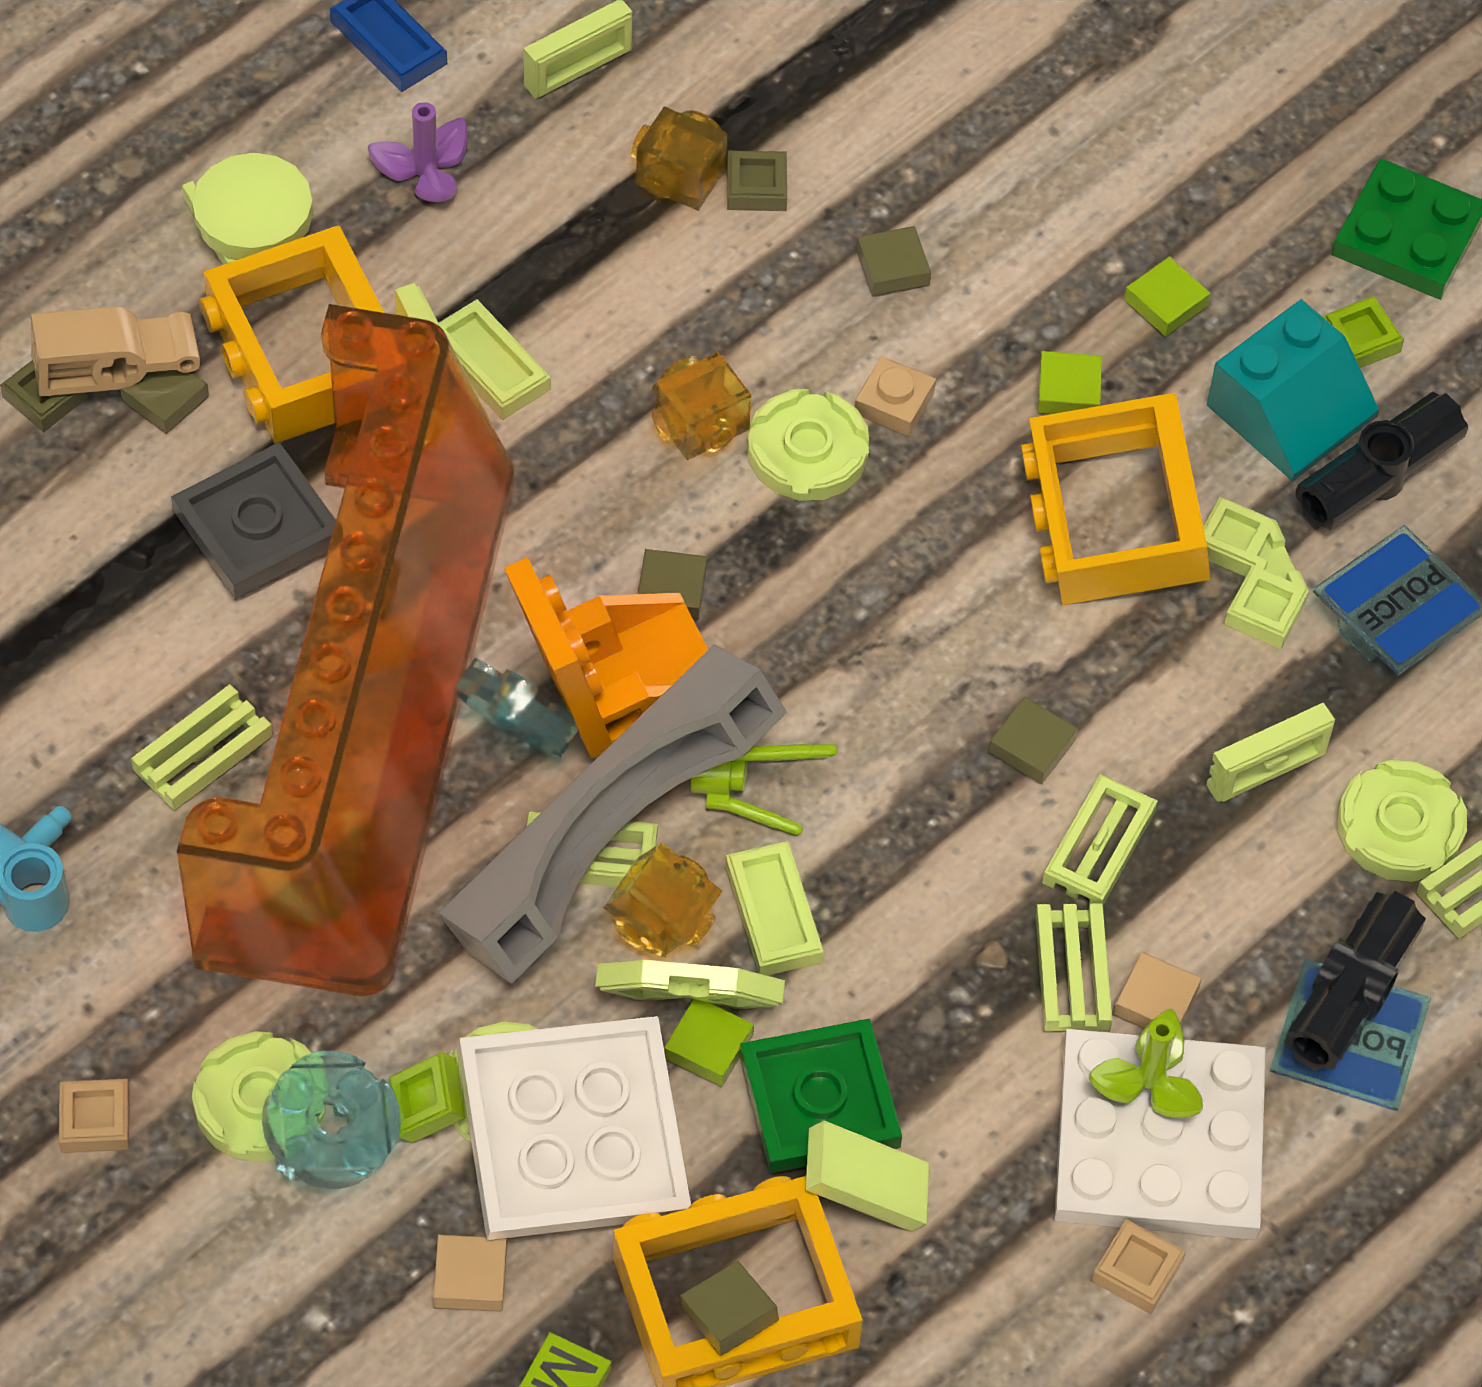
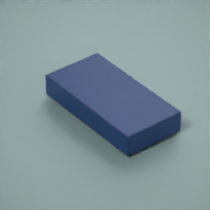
M343 0L330 8L331 23L401 92L448 64L447 51L396 0Z

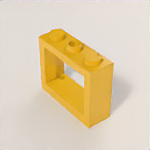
M340 225L203 271L206 296L199 298L198 303L206 321L207 329L210 333L220 332L225 342L221 344V352L226 368L233 379L242 377L247 389L243 390V396L250 417L254 418L255 424L264 422L274 444L411 396L409 359ZM324 278L365 360L281 389L241 306Z
M1176 392L1029 418L1033 443L1021 445L1027 481L1039 479L1042 493L1030 495L1036 532L1049 531L1051 545L1040 547L1042 566L1046 584L1058 582L1062 606L1210 580L1208 547ZM1158 446L1177 541L1073 559L1056 464Z
M787 1176L770 1178L758 1184L753 1191L728 1198L721 1194L709 1195L693 1202L688 1209L661 1216L659 1213L641 1214L628 1220L623 1227L613 1230V1260L656 1387H725L859 1348L863 1319L817 1194L806 1190V1176L793 1180ZM798 1220L827 1303L779 1317V1321L722 1356L707 1338L674 1347L646 1262Z

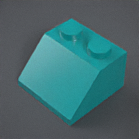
M1303 299L1297 301L1215 362L1207 400V406L1292 482L1378 417L1379 407L1346 337Z

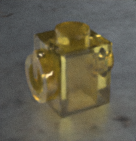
M664 106L652 125L644 124L634 139L631 156L636 158V184L646 188L657 197L669 198L699 211L726 170L727 133L722 131L712 118L701 112L686 110L679 113Z
M719 351L702 360L697 356H688L678 360L663 372L658 382L652 387L653 392L656 394L655 410L652 411L654 426L663 441L668 444L674 442L687 461L706 451H718L727 446L734 437L750 430L752 394Z
M661 842L636 858L603 908L615 917V929L629 944L646 953L666 957L668 953L685 943L690 947L695 946L706 935L716 919V916L710 912V909L722 893V890L708 879V875L701 865L688 857L677 855Z

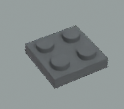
M280 442L171 496L174 513L235 599L344 543L343 529Z

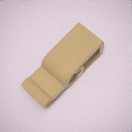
M103 307L31 314V353L39 397L119 390L137 384L146 375V372L178 370L182 373H189L199 369L200 366L199 352L189 313L174 312L168 317L137 319L136 315L125 308Z

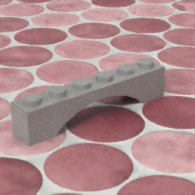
M715 644L702 655L438 913L467 953L511 984L559 938L565 912L578 883L596 856L624 825L646 806L680 783L712 767L743 757L787 713L761 670Z

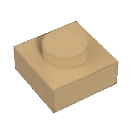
M881 356L856 397L854 407L858 409L862 418L909 437L935 393L936 378Z

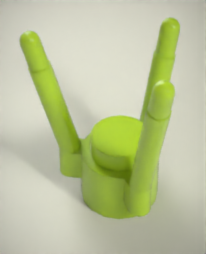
M834 744L753 746L743 757L712 767L692 777L691 792L707 794L706 809L729 811L797 836L803 831L801 824L731 797L732 790H745L748 762L823 759L835 756L838 748Z

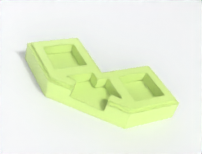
M1219 496L1203 526L1208 547V558L1210 562L1246 577L1226 613L1224 625L1282 649L1306 603L1309 590L1300 571L1295 570L1284 546L1285 538L1277 521Z
M634 960L597 964L595 987H599L600 991L640 1001L693 998L732 1009L776 1007L778 1004H782L785 980L740 968Z

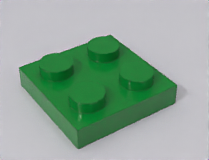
M1380 158L1334 241L1331 255L1441 300L1482 223V199Z
M870 1018L740 1043L739 1056L770 1174L807 1167L809 1128L822 1121H827L891 1148H901L902 1133Z

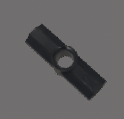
M1432 391L1392 420L1375 421L1368 424L1361 431L1357 444L1297 485L1295 497L1300 502L1303 515L1317 529L1325 527L1331 531L1374 500H1388L1397 496L1403 489L1405 479L1466 436L1468 424L1461 413L1460 405L1447 393L1442 395Z
M1397 891L1387 894L1376 892L1372 900L1368 902L1360 919L1355 923L1346 941L1339 938L1334 944L1314 981L1311 996L1289 1028L1284 1044L1292 1050L1298 1062L1315 1071L1320 1068L1335 1070L1338 1063L1342 1061L1345 1052L1353 1044L1365 1020L1367 1019L1372 1022L1395 984L1400 964L1422 931L1426 917L1416 908L1414 900Z

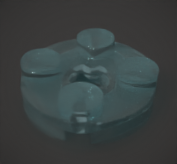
M474 658L454 687V690L458 691L457 696L483 718L505 732L511 729L527 737L525 744L549 756L561 759L578 731L570 712L553 703H550L546 708L534 699L539 689L533 683L511 670L506 669L504 674H502L489 664Z
M315 1052L300 1058L273 1083L264 1102L262 1127L269 1150L275 1156L277 1169L283 1176L294 1181L302 1180L309 1185L319 1188L340 1189L359 1184L364 1179L372 1176L383 1165L399 1138L401 1115L393 1089L384 1078L379 1082L372 1072L363 1068L366 1062L345 1052ZM324 1105L333 1106L335 1116L346 1117L347 1126L341 1127L336 1135L327 1133L317 1123L316 1117L323 1112Z

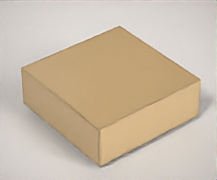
M1141 951L1115 1004L1113 1015L1145 1028L1156 1016L1167 1009H1173L1182 1025L1200 988L1202 977Z
M128 1079L60 1082L59 1145L61 1153L129 1150Z
M1125 1219L1094 1270L1091 1282L1152 1314L1184 1261L1186 1251L1134 1222Z
M438 1235L433 1294L434 1308L503 1311L507 1238L487 1240L486 1237Z

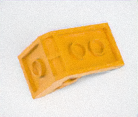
M528 557L504 567L544 663L590 758H598L708 651L680 593L599 595L567 610L551 575L549 574L538 579Z

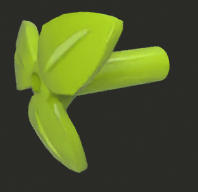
M1167 1009L1152 1019L1139 1035L1135 1046L1141 1061L1140 1066L1137 1067L1120 1058H1113L1103 1061L1094 1067L1088 1077L1091 1084L1102 1095L1123 1103L1134 1101L1141 1094L1144 1087L1151 1089L1153 1111L1167 1117L1188 1118L1200 1114L1203 1110V1099L1198 1088L1188 1079L1167 1076L1166 1073L1167 1070L1180 1063L1184 1055L1185 1042L1180 1021L1173 1009Z

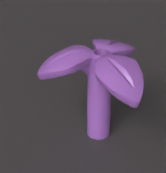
M426 102L418 103L412 109L414 152L405 144L375 142L368 145L369 156L374 165L383 174L395 181H405L416 175L420 176L414 192L419 198L429 202L450 200L456 195L458 190L456 180L451 175L438 170V168H450L460 164L467 148V126L464 118H457L437 129L435 107Z

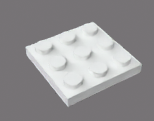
M658 1016L459 1038L457 1054L487 1240L621 1225L641 1214L659 1213L661 1216L689 1208L691 1201Z
M1066 1029L1063 1051L1054 1221L1121 1227L1125 1219H1128L1146 1230L1257 1240L1261 1223L1266 1047L1184 1040L1183 1060L1175 1067L1167 1070L1166 1073L1167 1076L1190 1080L1201 1093L1203 1110L1200 1114L1192 1117L1173 1118L1153 1111L1151 1089L1144 1087L1141 1094L1134 1101L1123 1103L1102 1095L1088 1078L1094 1067L1103 1061L1113 1058H1120L1137 1067L1140 1066L1141 1061L1135 1046L1139 1035Z

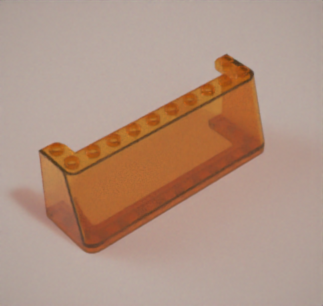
M329 304L321 331L322 349L330 360L335 434L324 471L325 484L345 489L261 802L258 804L229 798H212L197 804L186 817L177 848V857L194 968L354 996H370L384 990L395 976L514 490V467L448 337L440 326L425 319Z

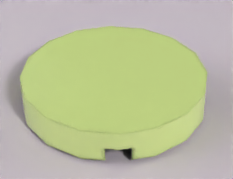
M253 152L230 156L211 166L198 180L192 198L195 224L201 231L203 240L210 248L229 258L241 259L304 237L309 231L313 216V201L308 180L295 165L278 156Z
M793 389L772 397L756 411L747 437L748 462L758 480L776 494L798 501L825 500L844 493L861 478L869 458L868 426L858 409L839 395L825 391L824 396L809 394V389Z
M1389 760L1377 763L1375 769L1368 770L1363 774L1361 771L1350 780L1339 803L1337 832L1346 852L1363 869L1387 880L1414 882L1425 879L1457 856L1467 833L1466 806L1461 796L1458 800L1456 793L1450 789L1451 782L1439 771L1418 762Z
M254 1031L231 1037L208 1053L200 1066L201 1071L193 1085L192 1102L199 1130L216 1149L238 1160L267 1162L289 1156L311 1141L324 1121L328 1093L321 1064L304 1044L290 1037L289 1042L283 1038L273 1037V1033Z

